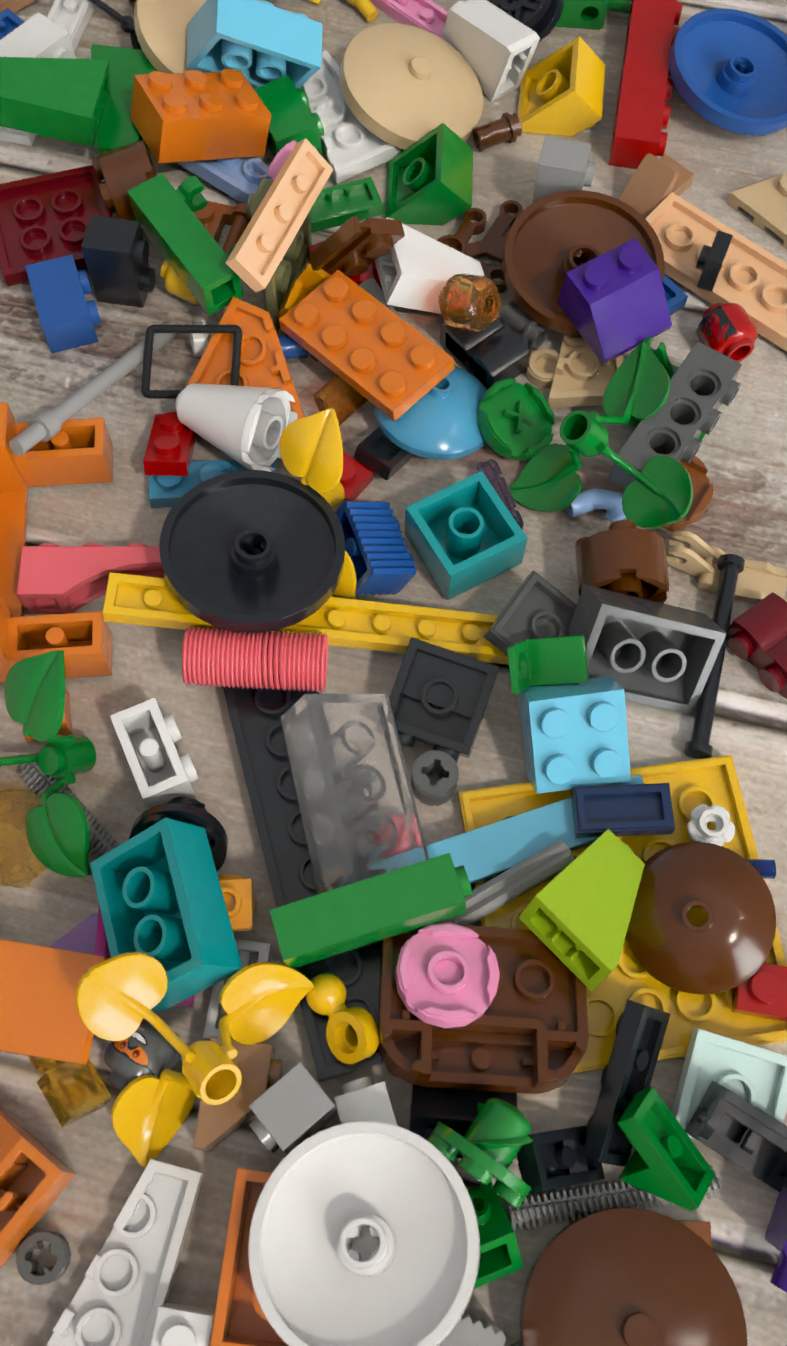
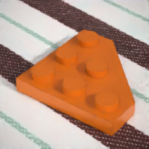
M232 297L218 325H237L242 329L239 386L271 387L285 390L295 400V402L289 401L291 411L297 413L298 419L305 417L270 313ZM234 333L213 334L187 386L192 383L230 385Z

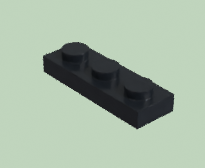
M627 999L624 1012L620 1015L616 1024V1040L609 1063L605 1066L601 1075V1091L596 1108L586 1126V1142L582 1152L583 1156L598 1163L625 1167L628 1163L633 1146L617 1122L636 1093L650 1087L671 1014Z

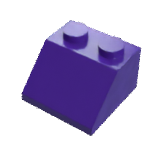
M636 238L582 264L565 275L557 303L603 365L637 347L646 338H654L669 330L672 326L659 268Z

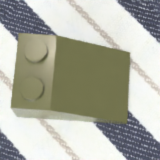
M262 178L256 194H250L246 208L247 218L252 219L274 180ZM310 211L268 285L262 290L265 309L273 319L277 334L280 329L278 312L291 282L304 267L307 259V247L312 245Z

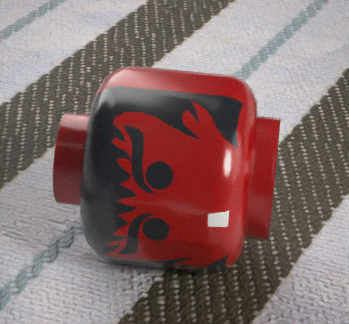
M717 303L703 313V319L700 321L696 331L700 343L737 362H741L752 353L758 336L757 329L741 305L737 303Z

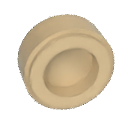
M540 348L530 353L529 366L525 371V376L532 385L539 388L552 387L559 352L549 348Z

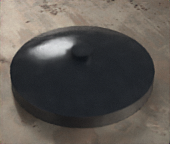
M242 470L212 477L185 493L175 503L164 521L160 534L159 551L165 581L174 597L185 609L204 622L216 627L237 632L257 633L279 630L299 623L319 610L328 601L342 576L345 558V538L342 525L334 509L325 498L310 486L280 473Z

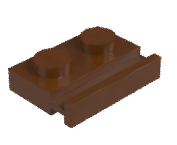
M352 216L309 255L312 271H318L323 266H326L328 272L339 270L344 272L346 276H357L365 273L370 264L379 257L388 254L391 251V247L405 236L402 221L368 217L362 223H359L358 217Z

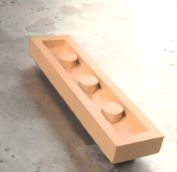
M306 138L294 146L225 262L255 293L265 289L333 171V168Z

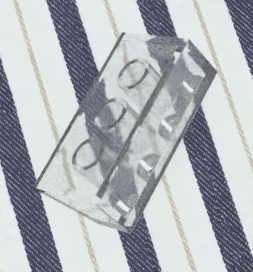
M304 694L280 719L318 894L428 860L429 856L388 694Z

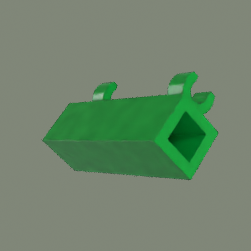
M161 173L127 191L135 220L140 223V227L210 316L228 306L232 297L238 299L244 297L240 277L225 263L236 244L231 247L228 253H225L193 213L202 210L208 205L207 200L200 193L205 190L204 185L196 176L188 177L175 190Z
M449 852L269 911L283 961L288 967L297 968L466 913L465 897L473 895L464 866L454 867Z

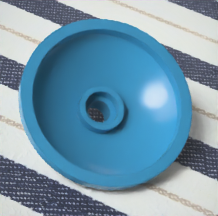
M454 365L455 369L395 422L373 405L375 419L384 434L394 444L409 453L436 460L461 458L474 453L486 443L477 424L476 410L479 399L487 391V388L472 374Z

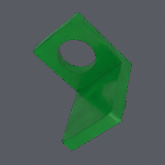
M583 634L521 639L507 647L513 695L521 694L531 686L585 683L589 680Z

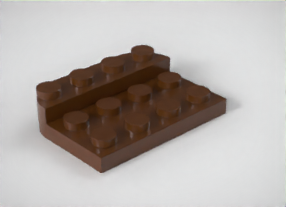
M461 925L469 927L479 935L478 938L485 943L487 948L488 945L490 946L497 958L500 978L496 996L485 1013L466 1026L441 1028L424 1023L408 1011L397 992L395 970L401 948L408 939L410 940L412 936L418 934V931L424 927L382 940L378 1048L385 1062V1067L392 1076L423 1087L540 1094L563 1086L580 1063L588 1044L586 986L531 930Z

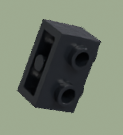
M91 215L81 249L97 302L143 308L148 292L152 293L154 290L156 275L154 268L149 266V243L147 240H143L140 223L123 218L116 219Z

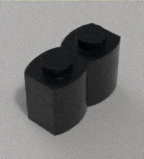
M480 301L475 302L441 325L440 344L444 350L454 358L458 365L476 377L487 390L497 381L507 378L515 379L525 372L529 366L530 346L526 338L522 334L515 333L510 328L504 326L500 313L492 307L490 311L489 307L486 310L484 303ZM476 307H482V312H480V310H478ZM489 319V323L485 327L478 329L480 325L484 324L485 320Z

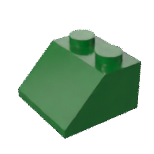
M442 123L388 161L385 218L401 220L402 224L444 226L456 217L462 216L467 210L472 208L473 148Z

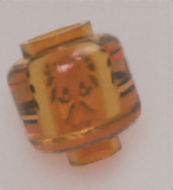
M465 273L455 274L446 281L439 294L438 302L441 316L446 324L453 328L475 332L485 330L497 319L501 310L500 293L494 282L485 276Z

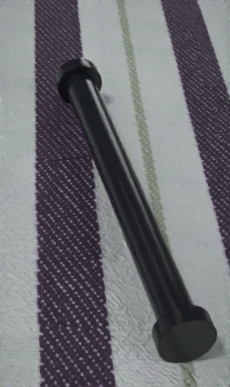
M723 554L718 558L717 568L721 572L712 620L727 634L698 700L691 741L685 743L684 754L694 759L711 758L713 753V747L709 745L738 574L743 572L745 565L744 558L735 554Z

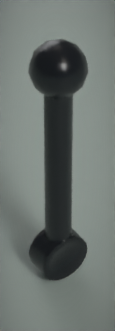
M89 0L117 20L124 32L129 33V26L134 20L131 16H122L101 0Z

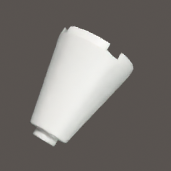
M192 383L178 394L175 403L178 419L183 425L248 470L273 472L276 469L270 466L277 458L282 459L280 453L282 432L287 425L298 419L297 413L292 412L289 401L295 402L294 397L287 391L279 388Z

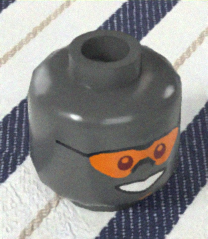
M144 1018L133 1035L122 1041H111L103 1054L105 1064L113 1070L107 1080L120 1090H123L131 1081L142 1075L149 1074L160 1078L164 1069L173 1070L181 1058L180 1053Z

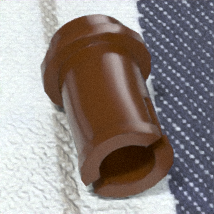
M508 112L503 113L501 119L480 127H474L472 130L474 144L479 152L506 141L514 143L517 137L522 135V127L518 116L515 113L510 115Z

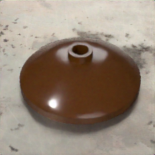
M687 842L667 847L644 862L645 865L627 929L626 940L636 960L652 977L662 984L681 992L714 994L742 984L758 971L769 955L776 931V911L766 882L746 859L723 846L705 842ZM695 906L704 908L708 913V920L702 926H693L688 921V912Z

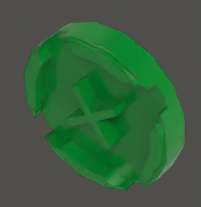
M507 378L495 382L480 397L476 410L477 424L484 440L495 452L510 460L525 461L531 459L540 449L552 442L554 433L552 434V425L555 423L554 413L547 399L536 387L528 383L522 385L515 382L517 379Z

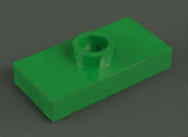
M368 177L322 189L310 209L311 233L343 225L352 216L358 217V220H363L368 217L382 215L383 203L372 178Z

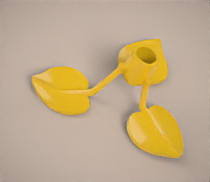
M329 408L297 419L287 425L280 438V453L286 469L292 475L302 477L301 483L313 488L326 499L333 509H336L345 498L344 488L340 482L343 471V446L335 409ZM345 550L342 576L331 597L356 599V572L353 562Z
M141 952L120 954L90 967L88 972L82 975L76 990V1006L82 1021L94 1035L109 1041L125 1040L134 1034L144 1018L183 1057V1073L167 1068L162 1071L160 1078L149 1074L142 1075L131 1081L119 1093L112 1106V1127L121 1142L131 1151L143 1168H146L150 1159L154 1160L177 1133L189 1115L196 1096L202 1098L209 1105H219L227 1102L236 1094L241 1085L242 1075L232 1061L237 1056V1051L231 1044L230 1036L236 1042L246 1045L262 1043L273 1036L287 1022L301 999L314 988L313 983L306 976L292 967L275 962H258L243 967L229 978L219 994L220 1005L227 1013L218 1022L221 1046L213 1041L204 1040L187 1046L155 1012L150 1010L162 1000L168 983L165 969L153 956Z

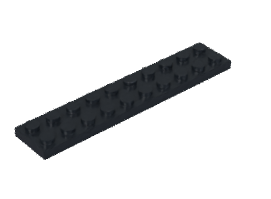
M223 687L276 908L370 878L320 693H317L316 690L314 692L311 690L303 692L297 689L295 691L292 689L290 691L288 689L283 691L282 688L279 690L269 688L267 690L264 687L261 690L255 687L253 689L251 687L248 689L246 687ZM382 940L294 968L310 981L322 973H331L339 977L346 987V1007L357 1006L365 1009L372 1015L378 1027ZM306 995L301 999L300 1006L319 1082L385 1064L379 1048L371 1057L354 1064H345L339 1061L331 1052L326 1039V1027L329 1017L314 1012L306 1001Z

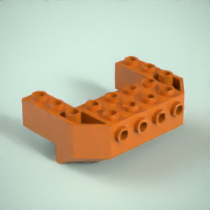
M0 403V683H5L9 670L20 660L54 650L64 651L65 679L112 675V633L107 622L104 621L102 611L24 616V606L17 596L22 546H26L28 487L113 482V444L104 418L67 420L61 425V431L49 441H40L25 454L18 456L10 449L9 441L28 428L29 422L16 423L8 403Z

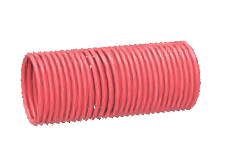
M189 626L185 631L182 646L183 682L187 686L195 684L196 686L204 685L205 687L207 685L210 687L218 685L224 688L232 686L233 688L246 687L247 689L255 687L261 690L265 687L267 690L269 688L272 690L282 688L283 691L286 689L289 691L297 689L303 692L305 690L308 692L316 690L317 693L325 691L328 664V635L326 633L322 634L320 632L317 634L315 632L313 634L312 632L299 633L298 631L296 633L293 631L291 633L289 631L281 633L279 630L276 633L275 631L248 633L220 629L219 627L217 629L214 627L206 629L205 626L203 628L200 626L198 628L196 626L193 628Z

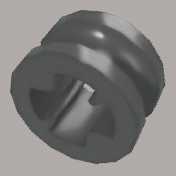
M41 1231L30 1235L22 1242L17 1252L16 1264L19 1274L25 1281L34 1285H44L58 1280L65 1274L70 1264V1245L65 1237L57 1232ZM43 1241H48L51 1243L50 1253L57 1256L54 1267L44 1268V1275L37 1272L38 1262L31 1259L34 1248H44Z

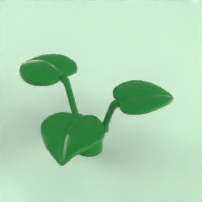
M641 342L627 356L609 381L603 396V409L606 415H599L595 411L588 414L583 410H575L569 413L563 419L559 430L560 437L566 444H549L533 455L518 479L506 490L511 498L528 509L538 512L550 513L562 510L576 499L582 488L581 479L576 473L582 467L579 453L585 457L603 454L636 479L626 487L622 496L623 513L628 520L635 522L636 526L644 529H655L679 522L686 516L692 504L693 486L687 469L679 461L669 456L657 455L646 463L642 472H639L607 447L609 443L608 431L602 424L626 425L629 423L631 416L638 420L650 418L664 405L670 393L668 372L645 342Z
M54 650L25 658L14 664L6 676L4 686L7 711L15 722L24 724L23 734L40 742H49L39 753L0 757V767L38 762L39 768L44 774L53 778H59L58 781L41 794L42 806L29 810L26 817L27 839L33 854L50 870L64 876L85 877L92 874L88 859L89 828L82 805L76 798L68 793L59 791L66 785L74 784L76 782V774L88 772L94 767L96 751L91 740L85 736L74 737L72 734L58 735L63 722L65 707L64 651Z

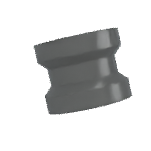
M430 750L422 753L415 760L412 767L411 789L414 796L421 803L429 806H439L447 803L453 797L457 787L459 770L456 761L448 753L440 750Z

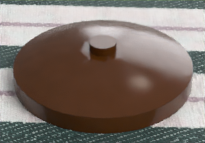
M585 190L563 191L535 201L516 218L509 230L502 261L503 274L513 299L532 319L559 333L582 337L557 303L566 273L636 238L659 268L661 280H663L664 254L654 229L639 212L628 204L598 192Z
M613 1208L580 1217L564 1227L547 1243L531 1268L525 1284L520 1310L521 1346H747V1328L741 1300L735 1284L720 1258L694 1231L682 1223L654 1211L638 1208Z

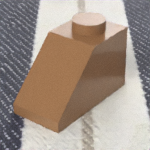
M210 1038V1041L221 1046L219 1038ZM231 1040L232 1046L237 1051V1056L232 1061L241 1072V1085L236 1094L223 1104L209 1105L201 1098L193 1148L201 1151H211L255 1115L249 1105L282 1078L283 1059H275L276 1050L272 1044L256 1043L255 1045H246Z

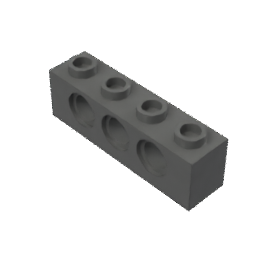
M697 341L670 379V393L664 405L650 418L641 420L618 455L639 472H642L646 463L657 455L669 456L680 463L683 461L690 464L702 444V441L698 440L702 432L709 435L716 426L722 412L718 411L721 404L729 406L741 386L735 380L742 364ZM613 463L608 481L625 490L636 479Z

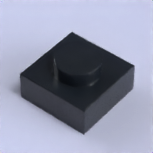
M717 231L712 246L703 245L695 269L702 270L697 285L698 288L713 291L733 235Z
M379 427L357 445L353 458L387 481L410 460L412 453L394 444Z

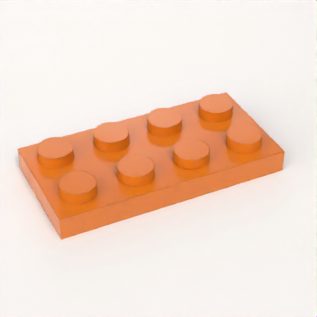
M339 270L334 272L278 319L283 332L394 422L455 369L453 357Z

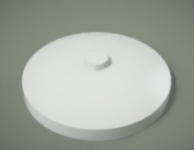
M375 1121L350 1122L330 1127L309 1137L295 1147L273 1171L260 1194L253 1214L249 1235L251 1280L264 1315L272 1328L288 1346H438L450 1334L464 1313L474 1290L480 1259L478 1222L470 1195L461 1177L448 1159L430 1142L405 1128Z

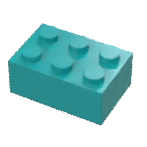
M164 818L90 863L111 958L128 952L146 953L158 960L166 971L168 981L166 993L162 1000L150 1010L165 1011L243 968L204 827Z

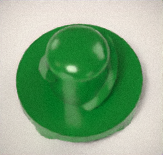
M489 1098L484 1105L478 1102V1115L464 1137L445 1124L438 1122L427 1141L451 1161H454L457 1154L460 1153L462 1158L457 1166L483 1185L488 1186L492 1178H494L496 1182L491 1190L519 1209L530 1192L531 1187L508 1170L522 1145L533 1141L528 1136L531 1132V1124L526 1116L515 1106L504 1100Z

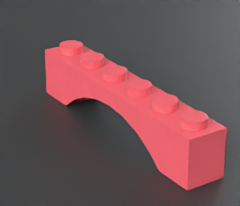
M42 543L38 546H22L17 596L28 614L74 613L90 601L106 595L110 572L164 578L159 546H148L142 543H131L126 546H104L98 543H87L82 546H60L53 543Z

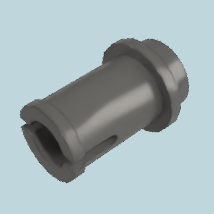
M514 301L505 304L499 312L503 318L504 326L510 328L515 333L522 334L533 349L540 347L546 340L549 329L532 319Z

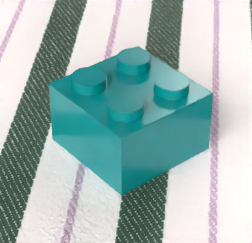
M482 471L407 506L405 510L404 534L447 601L522 564L528 538Z

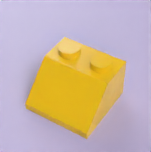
M580 36L525 72L520 84L517 113L522 132L573 137L584 129L591 128L602 119L605 64Z

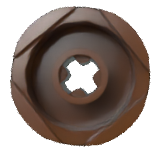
M143 140L91 157L98 179H105L106 181L99 184L107 208L112 207V209L116 208L117 210L112 213L113 218L136 221L127 191L157 175Z
M619 520L611 523L609 530L596 533L590 537H583L576 541L579 596L585 584L664 603L667 600L669 577L665 542L662 535L636 528V523L633 521Z

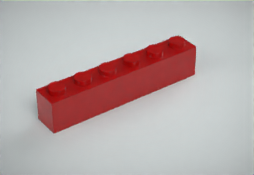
M632 0L609 166L637 169L648 153L655 157L664 155L668 133L661 131L667 128L671 105H665V102H670L674 84L672 78H668V76H671L669 52L680 30V27H675L674 25L678 26L683 2H678L677 0Z

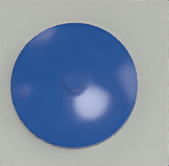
M710 9L690 17L681 26L669 52V69L672 80L687 104L709 122L735 133L766 135L786 128L787 35L767 20L736 9Z

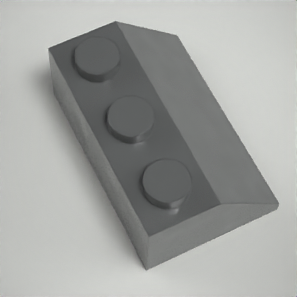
M585 584L569 625V635H584L589 678L611 676L624 688L625 701L693 715L727 634L705 613Z

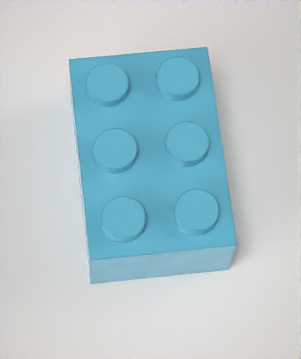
M206 0L188 23L186 68L201 72H221L224 69L241 71L253 89L288 75L296 89H298L322 67L323 23L309 19L302 13H292L275 7L268 1Z

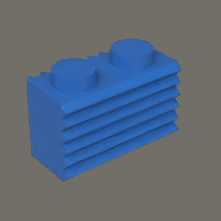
M344 500L335 511L344 532L345 550L349 554L355 568L357 596L362 594L364 596L368 594L373 596L384 593L385 595L391 593L395 595L416 574L417 568L415 567L413 556L407 552L408 546L404 545L405 538L401 537L402 531H400L399 522L395 516H392L393 509H389L390 502Z

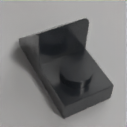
M587 1125L528 1135L533 1141L522 1145L517 1153L518 1167L522 1180L531 1187L528 1195L605 1179L602 1163L582 1155L586 1142L585 1131Z

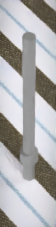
M169 320V321H168L167 323H165L164 325H179V324H178L176 321H174V320ZM154 333L152 355L180 333ZM145 339L50 411L43 410L29 421V427L9 441V447L12 452L22 456L40 441H49L61 431L63 423L140 365L144 360Z

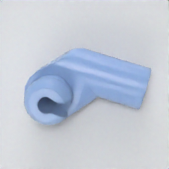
M593 488L579 493L576 499L565 508L570 518L596 509H606V517L609 521H619L626 518L622 509L623 493L601 488Z

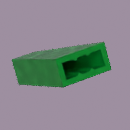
M92 44L91 59L109 61L110 93L97 133V148L99 154L133 142L144 141L130 118L134 75L149 74L157 70L150 63L143 50ZM145 143L148 152H150L149 147H148L147 144Z
M0 57V126L94 147L110 93L109 61L102 59Z

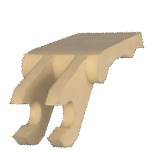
M689 531L673 532L672 538L680 541L669 540L668 546L670 548L668 553L677 557L666 556L667 564L698 577L697 588L717 595L721 572L717 568L718 558L728 553H725L718 547L709 546L700 537ZM744 559V570L738 574L734 599L757 604L773 592L787 602V599H785L787 569L776 567L768 562Z

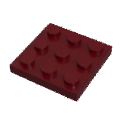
M93 165L0 184V266L7 286L29 282L25 266L68 255H73L77 271L87 269L81 245L90 217L94 215L111 218L109 208H107L99 188V184L102 181L98 179Z

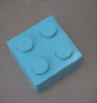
M611 676L589 678L585 683L531 686L519 694L526 776L537 794L569 790L576 786H599L631 781L624 688Z

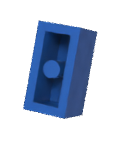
M73 255L25 266L41 326L51 353L99 342L94 325L102 323L95 300L86 301L85 295L92 293L86 270L77 271Z

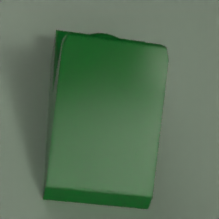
M651 1086L636 1093L617 1122L630 1144L636 1149L620 1174L619 1179L686 1210L698 1209L716 1174L655 1088Z

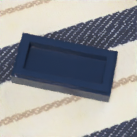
M669 783L576 786L571 790L575 838L600 837L608 829L615 836L672 834L675 830Z

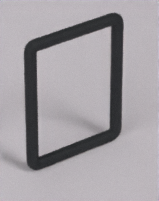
M151 325L147 328L141 393L144 397L177 399L178 394L182 391L150 390L154 333H234L230 385L239 386L242 329L239 326Z

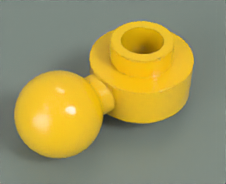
M322 973L315 976L311 980L314 988L306 994V1001L314 1012L329 1017L326 1027V1039L333 1055L345 1064H354L371 1057L376 1052L379 1044V1031L372 1015L361 1007H346V987L339 977L331 973Z

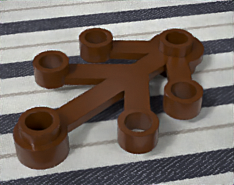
M514 200L503 202L500 206L498 217L483 239L468 243L472 235H479L485 230L486 213L479 208H470L464 213L463 222L454 235H444L437 241L473 259L486 256L503 264V252L508 236L505 234L523 211L522 205ZM479 261L488 282L489 291L494 294L504 293L508 288L504 279L503 267H492ZM498 278V279H501V280H503V281H499V282H498V281H494L493 279Z

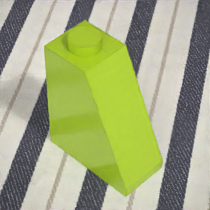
M609 829L537 893L519 916V919L591 992L618 966L645 865L633 853L632 849Z

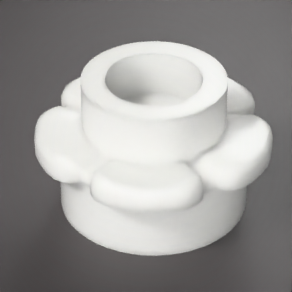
M201 319L200 324L191 325H207L204 319ZM189 333L194 358L202 357L214 333Z
M701 804L691 811V820L687 824V831L693 842H705L723 846V843L730 842L734 837L735 825L730 822V814L722 806L713 804L711 807H708L705 804ZM708 822L714 823V830L708 829Z

